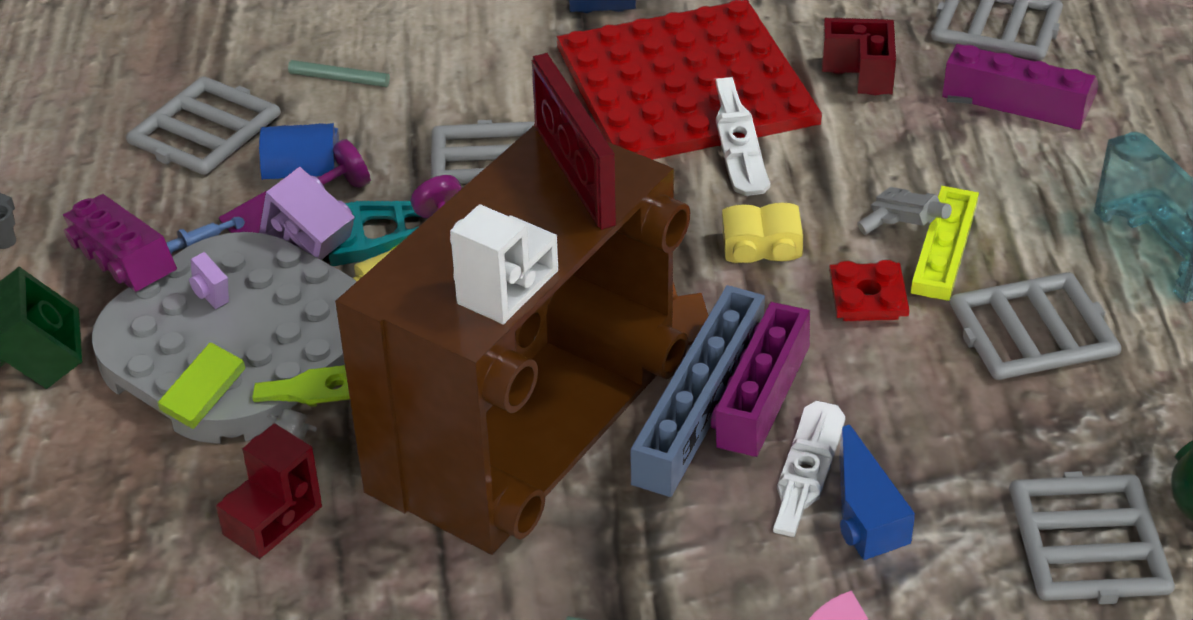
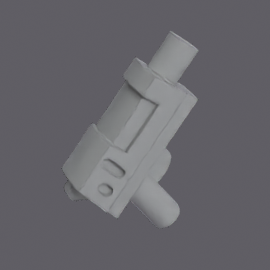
M889 187L878 195L876 201L871 204L873 213L857 222V225L864 235L883 223L894 224L900 221L924 226L926 223H931L936 217L949 218L952 208L950 204L941 203L935 194L927 193L922 195L911 193L906 189Z

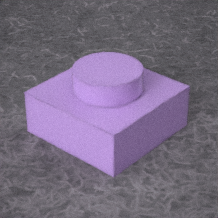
M205 252L191 259L192 277L189 278V282L194 293L200 299L206 298L215 309L228 303V277Z

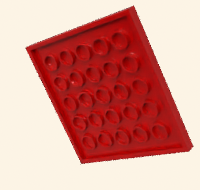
M734 0L726 4L711 7L703 6L680 13L671 12L664 16L648 19L640 18L633 22L605 25L601 28L573 31L569 34L557 36V48L605 140L652 160L721 145L715 121L721 107L715 80L718 78L733 77L741 104L752 114L757 138L821 125L822 112L748 0ZM733 133V135L737 138L745 137L743 133Z

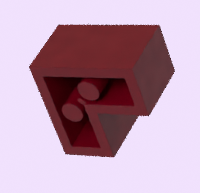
M824 18L822 72H833L835 74L857 73V94L874 96L881 94L893 95L896 68L894 20Z
M275 423L260 435L252 438L242 448L248 480L234 491L229 492L216 505L222 535L259 560L323 507L312 446Z

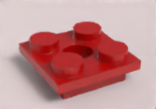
M881 260L877 263L856 264L852 261L830 264L829 273L837 318H843V321L899 320L901 316H909L910 310L900 263H895L891 260Z

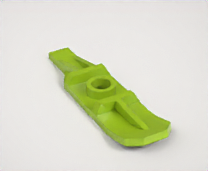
M345 365L309 369L291 379L255 383L252 399L254 402H300L310 407L317 406V403L350 400ZM338 385H342L341 387H339V388H337V389H333L334 387H336V386H338Z

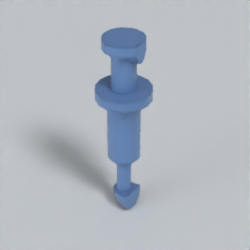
M234 217L219 225L210 223L190 232L180 229L177 231L178 238L166 243L172 254V252L185 249L196 242L217 236L221 231L234 226L236 229H240L244 226L245 221L241 217Z

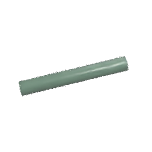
M290 60L288 65V72L290 74L388 87L390 82V75L388 73Z

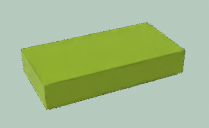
M210 342L157 402L160 411L194 429L246 369L244 360Z

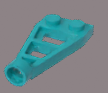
M356 201L345 203L351 210L352 215L355 216L350 237L329 253L330 265L338 266L362 262L390 251L391 248L400 244L418 228L407 229L404 219L406 217H420L414 212L411 202ZM370 219H391L397 223V229L391 234L370 239L364 235L363 224Z

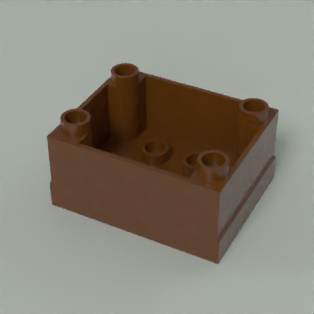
M535 124L335 300L364 493L404 514L408 511L490 555H493L510 535L516 539H523L532 532L543 513L545 497L656 376L669 379L675 374L688 348L687 334L672 328L673 251L682 242L690 222V207L674 199V168L607 142L615 153L616 226L601 230L592 219L536 130ZM479 204L506 216H514L557 235L558 272L504 325L457 304L455 280L453 278L454 267L450 230L453 229L460 219H464Z

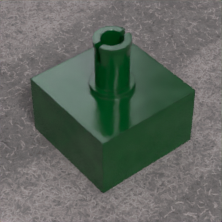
M17 267L0 281V368L8 363L47 389L82 363L79 308L21 267Z

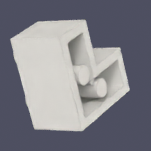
M479 204L464 219H460L453 229L450 230L454 267L453 278L455 280L457 304L503 325L558 272L557 235L514 216H506Z

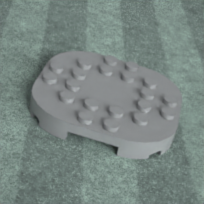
M255 232L222 234L196 242L174 255L173 260L177 270L137 292L129 287L117 295L101 311L92 332V344L100 374L107 386L119 395L124 390L128 391L170 418L174 431L189 439L221 444V436L234 438L244 434L245 441H249L255 436L260 435L274 423L284 427L293 420L291 408L298 403L289 401L254 402L252 396L255 383L291 379L309 369L345 365L335 300L354 285L356 281L344 272L276 236ZM203 252L228 277L229 302L217 309L206 298L200 299L194 293L189 282V278L192 277L191 259ZM212 342L244 360L246 369L200 423L192 429L160 411L157 402L203 349Z

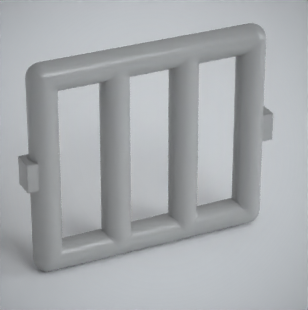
M960 0L940 1L936 14L938 18L931 32L932 39L938 42L954 45H972L986 51L1007 53L1012 56L1040 61L1045 58L1051 40L1057 38L1060 26L1058 20L1063 9V3L1060 0H981L969 30L965 33L948 29ZM994 2L1014 5L1001 39L981 36ZM1027 8L1047 11L1035 46L1015 42Z
M203 76L129 131L126 135V140L133 146L155 154L157 161L167 165L170 162H174L199 174L206 175L259 133L261 127H266L276 119L281 111L278 105L251 95L250 90L242 86L233 88ZM206 91L259 114L252 120L247 121L200 102L196 98ZM183 109L237 132L225 140L172 117ZM159 127L213 151L201 159L148 135Z
M478 120V124L435 126L432 129L431 178L440 175H452L458 179L460 184H468L485 168L445 170V163L453 161L495 160L512 145L446 147V140L522 136L535 122L492 123V120Z
M1070 272L954 294L949 300L951 308L964 328L963 339L968 348H976L991 376L997 380L1113 357L1121 352L1119 341L1104 320V309L1099 302L1092 303L1074 274ZM1064 289L1099 343L1079 347L1045 293ZM1028 296L1061 348V351L1041 354L1008 300ZM991 303L1024 358L1003 362L970 307Z
M1082 471L1064 472L1063 478L1019 479L1011 482L1009 491L1036 592L1040 599L1051 601L1097 598L1098 604H1116L1119 597L1169 595L1174 591L1175 584L1140 479L1136 475L1083 477ZM1125 492L1130 508L1034 512L1030 497ZM1136 526L1141 542L1043 546L1039 530ZM1147 560L1152 577L1053 582L1048 564Z

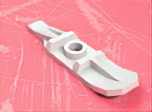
M733 77L718 78L715 80L721 107L715 121L732 187L735 192L744 196L764 194L770 188L771 183L764 167L752 114L741 104ZM740 132L743 133L745 137L737 138L733 135V133Z
M815 401L804 407L797 433L777 484L782 504L773 533L795 537L804 510L820 499L841 437L842 427L845 423V415L838 405ZM806 464V465H811V466H813V467H812V468H802L800 465Z

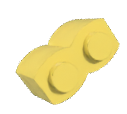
M773 203L761 208L753 205H734L722 210V233L726 261L732 263H752L763 258L771 261H791L802 257L803 232L799 206L791 203Z

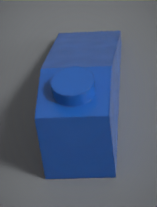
M851 425L843 426L839 454L842 511L840 529L845 542L850 546L853 545L863 560L911 544L915 513Z

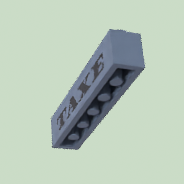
M726 285L630 449L631 485L672 497L711 426L713 410L716 404H719L726 390L729 378L734 375L740 363L742 352L744 349H747L753 337L755 327L764 315L765 295Z

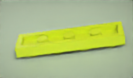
M941 186L938 199L941 203L950 204L952 213L947 219L936 217L930 223L912 280L911 294L950 300L977 207L979 192Z

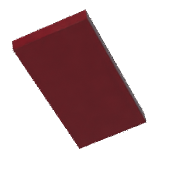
M548 53L533 56L531 61L535 128L596 225L601 230L616 226L615 153Z

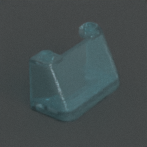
M1131 132L1109 139L1094 212L1104 222L1110 221L1112 215L1125 217L1128 219L1127 224L1131 228L1148 223L1185 259V261L1180 262L1178 270L1180 278L1176 279L1173 292L1184 303L1193 301V178L1145 134Z

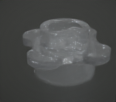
M283 409L281 416L271 413L267 415L268 419L274 420L275 424L303 441L307 430L316 432L317 427L305 423L306 415L293 410Z

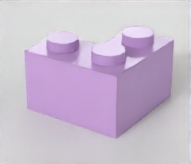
M298 167L266 192L259 233L284 239L322 260L350 237L355 216L352 215L351 210L344 202L337 201L325 190L318 178L310 176L301 167Z

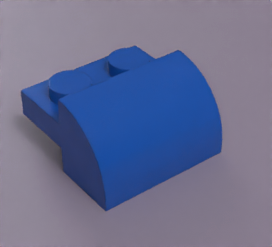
M334 123L261 127L259 138L261 179L285 178L298 167H301L310 176L318 177L338 167L333 151L334 145L339 141L338 128L334 127Z

